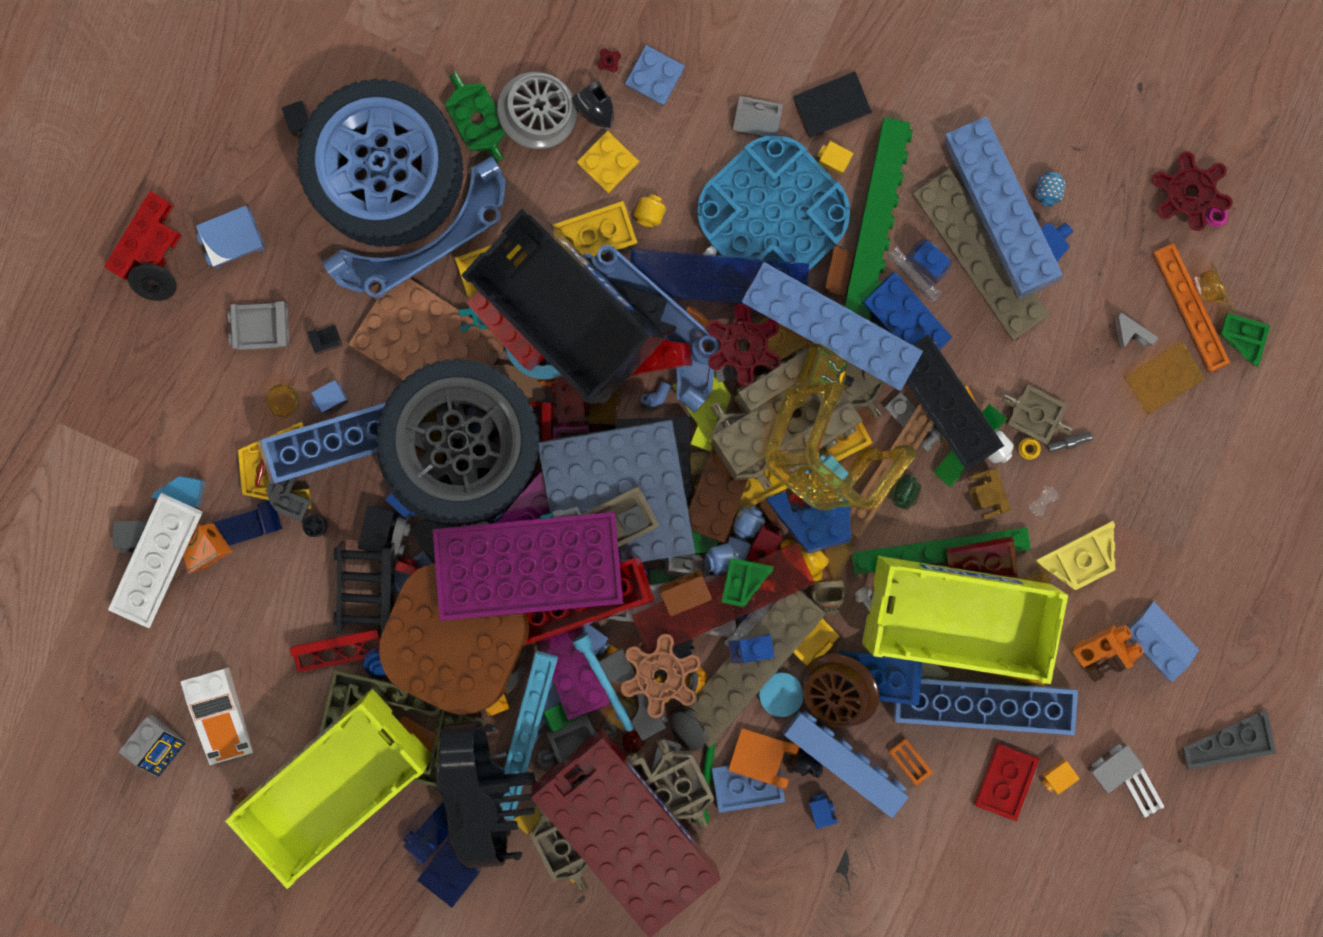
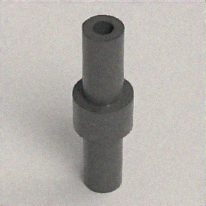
M1091 432L1077 436L1070 435L1064 437V440L1048 444L1047 447L1050 453L1064 448L1069 450L1076 448L1078 444L1093 440Z

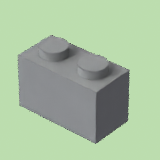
M1117 743L1108 750V755L1104 758L1098 757L1091 763L1092 767L1088 769L1103 791L1108 794L1144 767L1130 747L1124 743L1121 745Z

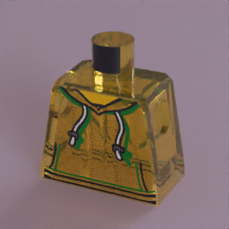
M810 344L796 385L831 393L838 392L840 386L849 389L853 384L854 377L845 373L848 367L846 360L821 344Z

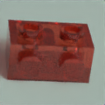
M564 377L555 378V383H551L552 397L556 396L557 405H553L554 419H558V423L585 422V401L581 398L582 395Z

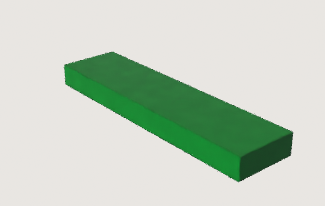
M988 404L982 412L995 432L1008 419L992 404ZM951 450L933 473L949 487H953L966 469L953 450Z

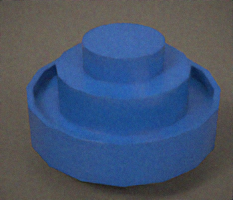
M379 648L369 651L364 657L366 673L375 678L387 677L380 661Z

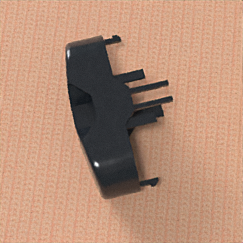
M480 721L444 725L439 735L436 755L437 790L443 796L447 814L448 837L458 860L468 869L499 867L505 864L506 859L519 860L522 857V852L507 853V831L518 830L517 821H506L505 817L535 813L534 808L503 810L501 803L532 799L531 794L503 795L506 792H510V787L534 784L536 782L534 771L505 774L504 768L493 762L490 758V748L486 732H494L495 728L491 724L483 726Z

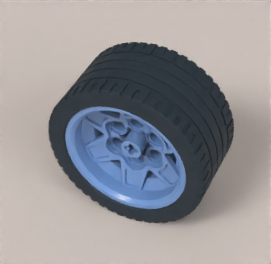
M387 79L361 80L359 83L353 82L349 86L345 85L340 90H335L331 96L328 95L322 103L320 102L316 106V110L312 111L310 119H307L306 126L302 129V137L299 139V148L297 149L298 175L301 177L300 182L305 195L308 196L307 199L314 209L335 229L359 243L363 242L366 245H374L375 247L402 246V244H410L412 241H418L421 237L429 235V232L437 229V226L441 225L445 221V217H448L451 213L450 210L454 208L455 201L458 200L460 195L459 190L461 191V182L463 181L462 171L464 169L460 145L447 119L422 92L419 93L417 89L410 88L404 83L399 84L397 81H388ZM394 125L404 129L407 133L396 136ZM367 127V132L365 135L357 133L358 131ZM381 137L388 138V143L384 147L377 146V141ZM363 147L367 148V155L359 158L357 156L358 150ZM399 149L407 150L405 158H396V153ZM343 154L348 159V163L341 167V157ZM420 155H422L421 173L411 165ZM383 160L384 166L379 167L377 165L378 162ZM360 170L367 171V177L364 180H357L356 178ZM399 171L406 172V178L401 182L396 181L395 175ZM385 182L386 189L383 192H377L375 190L377 183ZM364 189L366 202L356 198L350 192ZM395 190L407 193L405 197L391 203Z

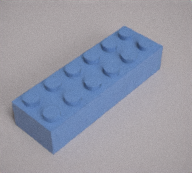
M386 403L258 441L271 485L376 454L377 429L382 409Z
M798 710L782 730L784 735L893 818L909 798L905 793L907 789L894 778L890 781L887 778L889 775L878 765H875L874 768L869 765L871 761L858 751L855 754L851 751L853 747L840 737L839 740L834 738L835 733L825 724H822L821 727L816 724L817 719L805 710L802 713Z

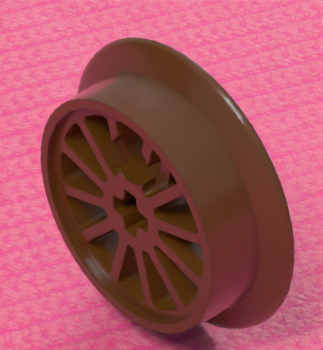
M825 654L810 662L804 672L803 695L805 704L810 713L823 724L835 728L855 726L866 722L876 712L879 704V689L873 675L859 661L842 654ZM837 675L843 677V679L838 680ZM846 680L851 682L853 685L849 686ZM857 690L858 694L851 693V691Z

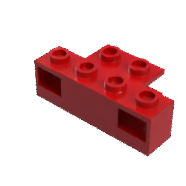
M149 191L104 265V268L127 281L131 269L140 263L157 265L163 268L167 262L166 259L162 258L169 246L175 249L182 235L163 225L175 205Z

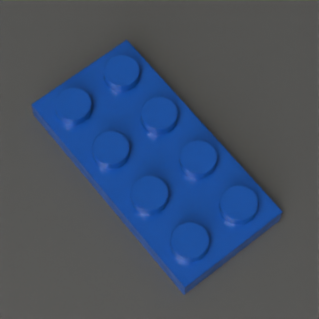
M892 272L861 302L886 331L911 345L929 334L940 350L952 338L896 272Z
M838 650V654L846 655L859 661L870 671L879 689V701L919 705L922 662L886 656L876 657L869 653ZM837 675L838 680L843 679V677ZM846 680L849 686L853 685L851 682ZM857 690L851 691V693L858 694Z

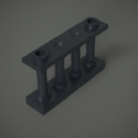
M341 540L338 546L334 548L333 554L334 561H337V612H334L333 625H336V633H341L346 623L377 625L378 628H381L382 635L394 607L395 543H385L382 550L375 552L346 550V541ZM346 559L375 560L382 563V571H379V573L346 572ZM346 581L378 582V585H381V593L378 595L346 593ZM345 602L378 604V606H381V614L378 616L346 615Z

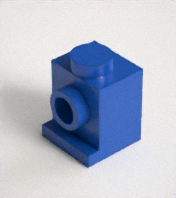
M825 792L812 795V799L808 800L816 829L837 824L836 816L831 815L835 813L832 800L827 801Z

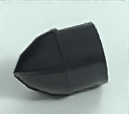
M599 80L571 98L581 113V117H584L589 123L603 129H610L612 127L614 112L611 96L606 94Z

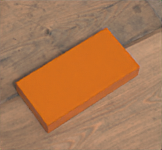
M403 715L399 722L410 734L413 733L431 753L437 733Z

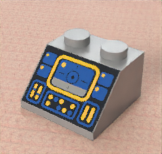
M152 714L144 719L119 753L135 766L160 777L187 741Z

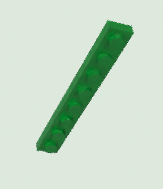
M1028 528L851 552L853 573L855 575L875 572L878 556L925 564L947 562L946 549L1011 536L1014 540L1015 552L1031 550Z

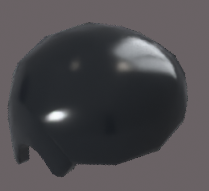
M799 753L792 757L786 771L789 773H800L801 776L810 773L813 777L820 778L823 773V766L808 753Z

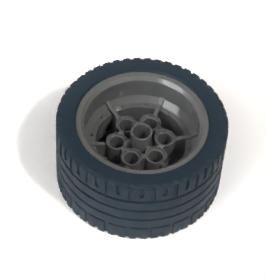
M461 359L437 361L432 365L423 366L421 370L419 368L412 375H408L393 390L391 397H388L382 409L377 429L379 467L383 479L386 481L387 487L393 496L411 513L413 511L416 516L422 517L429 522L434 521L436 524H444L445 526L477 524L504 511L519 496L535 468L539 452L538 443L540 439L539 427L536 424L537 418L534 415L532 405L529 404V399L523 394V390L520 387L518 388L517 384L513 380L511 381L505 373H500V370L493 369L488 364L483 365L481 362H471V360L467 359L464 361ZM461 404L470 405L479 410L467 416ZM436 409V422L422 421L431 411ZM450 416H455L459 420V424L455 427H450L447 425L446 419ZM471 423H476L480 426L481 431L478 434L469 432L468 426ZM495 428L499 437V446L488 440V436ZM433 431H438L441 433L442 439L439 442H433L430 440L429 434ZM452 441H455V442L461 441V442H462V444H461V448H462V449H459V448H455V449H454V448L452 447V446H453V442H452ZM481 445L485 448L486 452L483 456H476L473 453V447ZM415 446L426 451L420 462L416 456ZM442 453L447 457V461L441 465L437 464L434 461V456ZM460 460L466 461L469 465V468L464 472L456 468V463ZM478 468L490 470L483 478L477 481ZM448 475L452 485L442 483L438 479Z

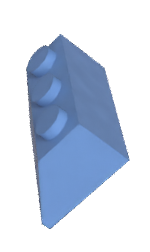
M1154 601L1127 625L1132 634L1128 640L1132 644L1138 642L1144 650L1142 655L1167 681L1173 682L1184 672L1199 651Z

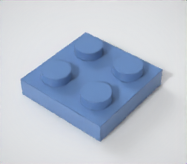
M646 45L625 86L665 106L685 66Z

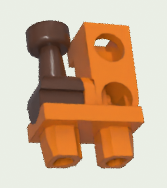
M1112 625L1089 639H1082L1076 642L1072 652L1083 668L1087 666L1090 678L1097 682L1104 677L1103 673L1111 670L1122 672L1126 668L1133 667L1135 660L1142 656L1144 650L1138 642L1128 646L1126 640L1130 639L1132 634L1127 625L1117 628L1115 625ZM1103 657L1106 659V661L1101 663L1100 665L1094 663L1095 661Z

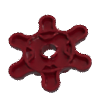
M1185 151L1178 157L1180 169L1177 173L1169 175L1159 171L1152 176L1153 185L1164 189L1168 194L1167 201L1158 207L1157 214L1161 219L1167 220L1176 213H1184L1189 218L1190 228L1194 231H1201L1206 226L1205 212L1208 209L1217 208L1221 211H1227L1232 207V198L1217 190V182L1226 176L1227 168L1222 163H1215L1209 169L1202 170L1196 166L1195 156L1191 152ZM1189 187H1194L1197 189L1198 195L1195 197L1187 196L1185 190Z
M739 303L734 308V321L732 324L724 325L718 320H712L707 324L708 334L715 337L720 343L718 352L712 354L708 359L711 369L720 370L726 365H731L737 371L738 383L743 387H748L754 381L753 370L757 365H764L770 370H775L780 366V357L771 352L767 345L769 338L775 336L779 331V325L776 321L767 320L762 325L754 324L750 319L749 306ZM739 340L747 342V351H740L738 348Z

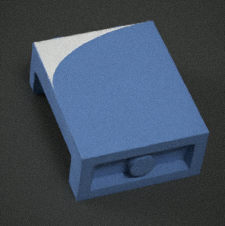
M247 206L197 225L199 231L196 233L200 245L204 244L207 251L204 253L205 259L209 266L212 265L216 269L221 268L223 264L257 251L259 253L266 250L252 212Z

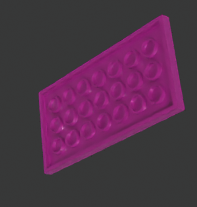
M615 512L433 529L440 621L623 604Z

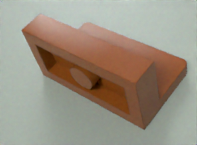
M836 246L833 247L823 292L846 296L854 252L840 250Z
M701 569L659 586L660 594L670 616L679 614L712 599Z

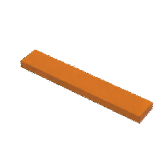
M1174 242L1152 252L1208 372L1210 373L1231 363Z

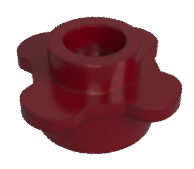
M606 48L601 49L599 52L601 56L600 61L597 62L598 69H604L612 73L617 72L618 60L621 58L620 52H611Z

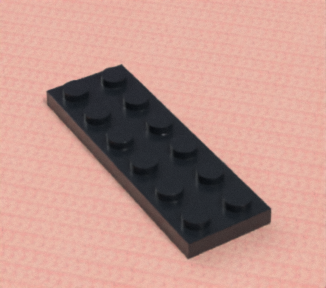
M928 334L913 344V346L923 352L906 382L963 467L968 471L1003 448L1004 444Z

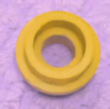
M1025 438L1018 446L1020 456L1026 460L1035 459L1041 451L1039 442L1034 438ZM1028 444L1033 447L1031 453H1027L1025 450Z

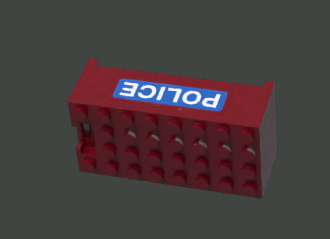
M600 728L578 746V749L559 765H555L532 784L531 798L648 937H652L721 880L716 863L709 858L608 737L603 728ZM579 765L582 770L567 781L565 776ZM585 773L588 777L573 788L571 783Z

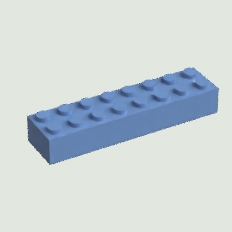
M987 116L947 133L944 143L1018 298L1021 299L1060 282L1063 276L1060 267Z
M765 262L761 265L741 301L743 304L818 346H823L825 350L899 391L902 390L923 352Z
M921 677L919 705L894 703L892 720L896 723L1075 735L1078 690L1064 687Z

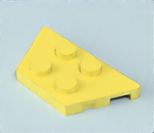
M1110 521L1036 559V562L1073 590H1077L1115 571L1114 521Z

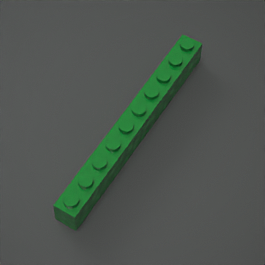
M885 117L880 129L844 302L845 308L868 321L870 316L873 315L861 302L881 284L878 281L879 272H884L886 260L882 259L883 253L888 251L890 238H887L888 229H893L895 217L891 216L893 207L897 208L899 195L896 194L897 186L902 185L904 173H900L902 164L906 165L908 151H905L906 143L911 142L913 130L909 129L911 123Z

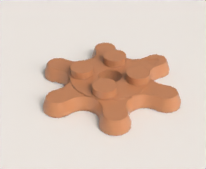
M669 634L659 636L657 648L653 653H644L635 646L630 647L626 651V659L636 667V675L633 679L622 683L621 692L626 697H632L638 693L646 695L649 700L647 712L652 718H659L663 715L664 705L669 699H677L685 706L692 705L696 700L693 690L686 686L685 678L689 673L695 672L700 668V659L695 655H689L683 659L677 658L672 651L674 640ZM659 669L667 673V679L664 682H658L655 679V672Z

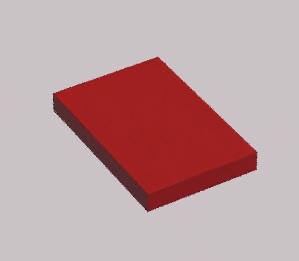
M997 743L974 806L1017 822L1040 759Z

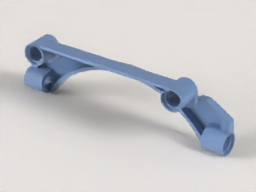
M492 156L474 166L471 171L470 188L467 198L458 216L442 235L425 247L409 254L388 258L365 257L341 249L322 261L325 269L339 286L361 294L366 291L368 295L375 299L383 298L392 289L485 231L500 224L501 214L498 208L503 206L506 180L501 174L502 171ZM489 211L496 213V219L492 222L485 220V214ZM375 282H380L382 285L381 291L376 294L372 293L371 285Z
M609 245L602 246L595 257L590 253L584 254L583 256L607 280L668 300L661 321L674 325L677 328L672 333L664 336L665 340L689 343L693 365L675 369L676 398L695 413L712 392L714 370L709 367L708 359L717 352L719 348L718 340L710 336L702 325L614 247ZM608 253L612 256L613 260L605 262L601 259V255ZM709 342L713 347V351L706 352L702 348V343Z

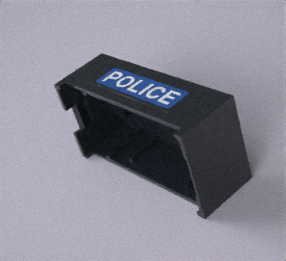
M522 208L503 228L501 236L485 253H481L461 276L467 282H470L582 395L581 398L587 404L606 403L666 338L541 213ZM519 244L522 248L509 260L507 258L508 254ZM526 251L528 256L516 267L513 263Z

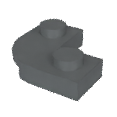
M297 478L280 482L278 485H271L269 482L267 492L269 501L274 509L303 522L311 501L291 493Z

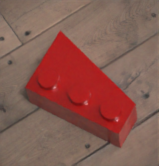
M664 340L630 377L693 366L689 343Z

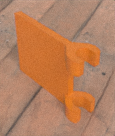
M742 728L728 771L786 790L789 780L778 777V770L784 752L795 756L798 753L799 746Z

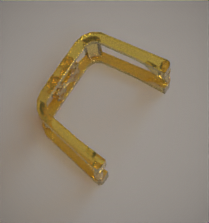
M839 382L787 388L765 450V462L769 471L778 480L816 510L826 511L834 508L849 507L873 509L880 505L916 457L917 452L911 445L895 446L893 450L879 451L876 447L863 448L850 467L849 474L843 480L827 468L820 460L819 447L834 408L844 389ZM824 393L806 449L778 451L794 410L807 401L809 394ZM892 459L894 461L887 474L868 499L863 498L852 489L872 460ZM809 466L812 469V473L798 472L797 476H792L784 468Z

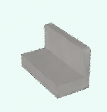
M739 96L733 130L760 136H777L783 104Z

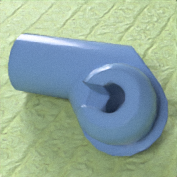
M661 381L657 392L642 395V404L648 408L662 405L671 385Z

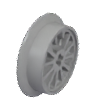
M527 72L514 77L504 86L498 98L497 113L502 128L515 142L528 148L546 149L558 145L570 135L576 123L577 107L571 99L573 97L571 91L561 80L543 72ZM538 85L545 87L542 95L539 93ZM527 86H534L535 95ZM523 90L529 98L520 95L517 92ZM516 99L525 104L513 105V100ZM548 99H556L559 105L552 107ZM527 110V112L521 115L520 117H517L514 112ZM550 115L561 119L560 123L556 124ZM529 116L531 122L527 127L521 121ZM543 118L552 127L551 129L545 130ZM535 120H539L540 130L532 129Z

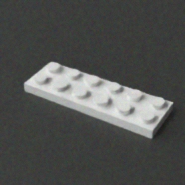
M163 493L159 495L109 606V611L150 628L201 518L202 511Z

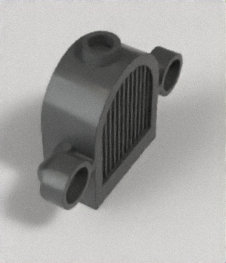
M589 714L551 733L550 729L547 730L546 733L553 751L549 748H544L538 753L537 761L541 766L549 767L554 763L555 759L560 764L596 732ZM610 722L603 723L600 728H603L608 737L613 740L617 733L615 725ZM578 765L570 774L576 775L582 769ZM585 773L582 774L583 779L587 777Z

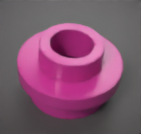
M1210 208L1205 213L1206 222L1212 227H1221L1227 222L1228 212L1217 208ZM1213 213L1219 214V220L1213 219Z

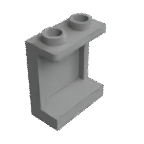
M282 301L270 304H231V310H228L227 316L228 322L232 324V332H229V344L233 345V349L290 348L288 303Z

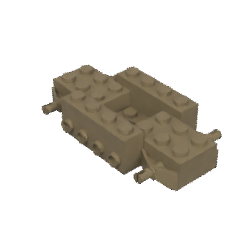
M811 346V348H814L811 350V356H809V348L805 351L801 349L793 354L792 359L788 362L782 361L780 366L769 374L766 372L755 379L756 382L748 387L742 386L736 391L738 394L735 396L734 401L742 413L727 414L718 402L712 405L710 408L717 416V423L707 440L734 481L758 479L764 490L772 486L765 475V470L771 459L774 460L782 474L786 471H789L791 474L802 467L800 462L806 458L810 462L820 455L818 452L820 449L826 447L828 450L838 443L836 439L842 435L847 438L857 431L855 427L863 420L855 409L868 408L874 419L881 416L882 413L875 404V400L884 382L829 351L827 353L830 355H826L824 360L818 362L814 372L812 366L818 357L815 347ZM829 360L834 361L839 370L842 366L848 364L841 371L845 370L841 384H839V378L837 379L839 390L836 389L835 384H831L829 388L828 382L825 381L826 389L824 382L820 380L824 371L831 367L827 363ZM830 368L826 371V376L829 377L828 373H830L831 370H833V368ZM835 371L832 381H836L838 372ZM808 372H809V374H810L811 379H812V380H815V381H813V382L820 381L821 384L811 383V385H809V380H808L809 375H808ZM846 375L854 378L851 387L843 384ZM795 406L801 410L799 418H794L790 415L791 407Z
M665 738L661 739V742L660 740L657 741L656 744L662 753V757L652 771L642 751L626 757L677 819L693 818L696 820L700 830H704V827L705 829L709 827L703 812L712 803L714 796L691 751H672L669 749ZM580 781V782H578V783L571 784V785H572L573 788H575V787L578 786L582 781ZM535 803L541 816L530 832V837L552 880L572 879V881H575L579 891H583V888L584 890L587 889L588 886L582 877V873L587 869L588 865Z

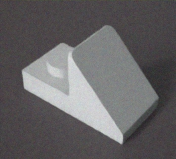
M1123 313L1115 316L1120 348H1124L1132 336L1135 337L1134 341L1143 347L1154 345L1158 339L1157 336Z

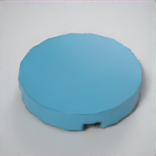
M782 672L775 673L759 693L764 709L773 716L778 717L790 716L798 711L804 697L803 688L798 679L789 673Z

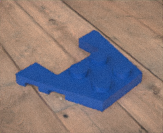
M849 474L832 490L836 500L797 512H792L786 492L766 498L780 521L787 526L792 536L807 554L850 542Z

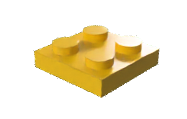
M609 131L577 161V164L608 194L640 163Z

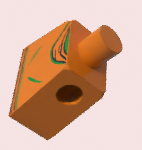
M198 522L183 558L187 570L191 574L206 569L232 553V550L214 524L210 523L200 526Z

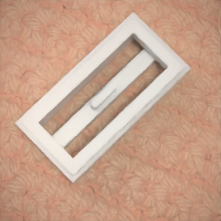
M1144 768L1125 781L1143 817L1146 818L1149 814L1164 808ZM1140 774L1142 776L1146 786L1148 787L1152 797L1156 802V805H1153V803L1151 802L1147 792L1145 791L1137 775ZM1129 779H1134L1149 809H1145Z

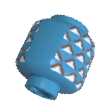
M1045 172L1044 175L1038 177L1035 198L1041 201V205L1053 207L1054 203H1059L1063 200L1066 182L1061 178L1060 174Z

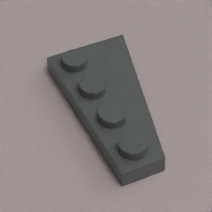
M1267 709L1182 748L1187 770L1277 754Z

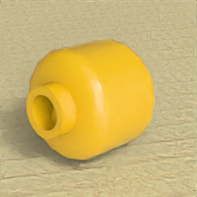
M652 194L649 197H641L634 211V217L637 219L636 223L653 229V226H659L666 212L665 205L661 203L662 199Z

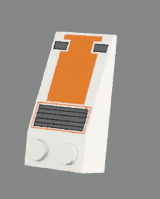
M229 667L181 681L185 700L209 765L253 753Z

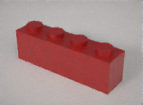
M479 291L466 302L524 368L531 371L544 359L535 347Z

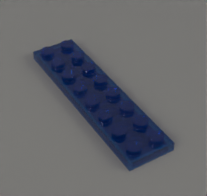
M634 248L631 249L630 263L669 297L728 303H742V299L763 262L808 286L810 263Z

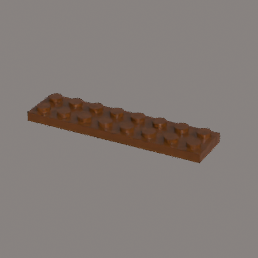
M755 367L753 370V383L756 382L755 379L765 372L769 374L770 372ZM738 381L725 411L727 414L742 413L734 401L735 396L738 394L736 391L742 387ZM713 447L688 511L692 532L724 544L748 479L734 481Z

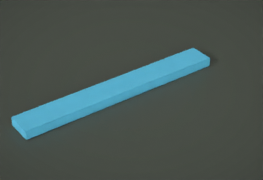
M536 650L504 767L505 774L527 772L558 656ZM523 786L510 787V792H506L503 796L521 795ZM519 801L501 803L503 810L517 809ZM507 816L505 819L513 821L515 816Z

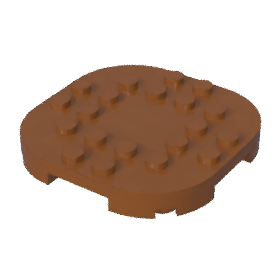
M435 563L415 571L404 583L381 636L379 646L380 661L387 677L399 689L449 713L460 715L477 713L493 706L505 693L507 681L520 651L526 645L528 639L529 619L526 613L440 621Z

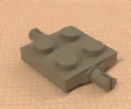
M1026 385L1018 399L1006 393L1003 396L1004 398H1002L1001 402L1013 407L1012 415L1006 425L1045 445H1048L1052 435L1057 430L1070 436L1073 427L1062 423V416L1067 404L1030 385Z

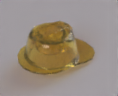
M1212 262V269L1196 276L1194 279L1198 294L1204 301L1209 303L1226 302L1230 310L1234 312L1235 308L1231 298L1220 280L1216 265Z

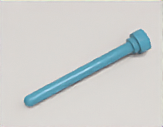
M585 633L572 641L573 645L580 653H584L598 681L605 689L608 699L625 730L632 731L634 726L591 649L592 640L589 634Z

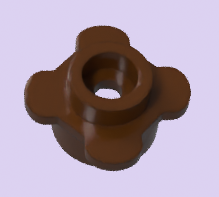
M242 787L238 790L233 789L234 794L231 797L236 806L247 797Z

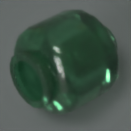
M906 474L904 477H899L890 491L889 497L893 501V505L902 509H909L915 506L921 493V485L914 476Z

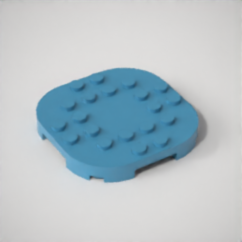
M764 136L746 145L735 158L708 181L701 192L698 202V223L704 237L728 261L733 269L749 283L753 282L763 262L799 281L839 243L849 224L850 205L843 187L824 170L802 144L785 136Z

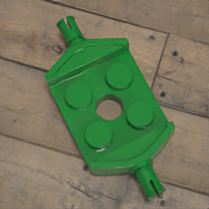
M458 72L454 73L456 80L451 74L449 78L456 88L445 103V107L469 151L479 152L488 150L493 155L496 163L500 162L497 155L503 161L505 158L500 152L498 144L506 136V132L500 124L497 107L485 85H465L460 79ZM476 113L484 116L483 122L479 125H475L471 121L472 116Z

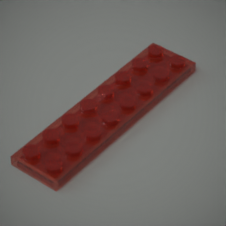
M797 542L752 561L772 565L774 568L744 607L722 603L728 574L725 573L705 582L712 596V599L708 602L674 616H670L664 601L633 614L632 618L648 653H653L656 650L657 640L662 634L672 636L674 647L815 584Z

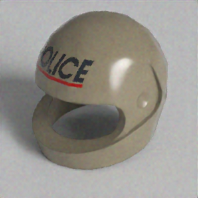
M843 580L811 583L809 598L827 613L825 616L836 615L843 608L845 602Z

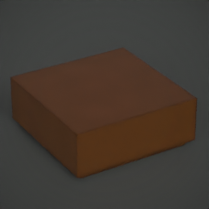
M766 499L757 505L763 511L762 515L768 523L779 518Z

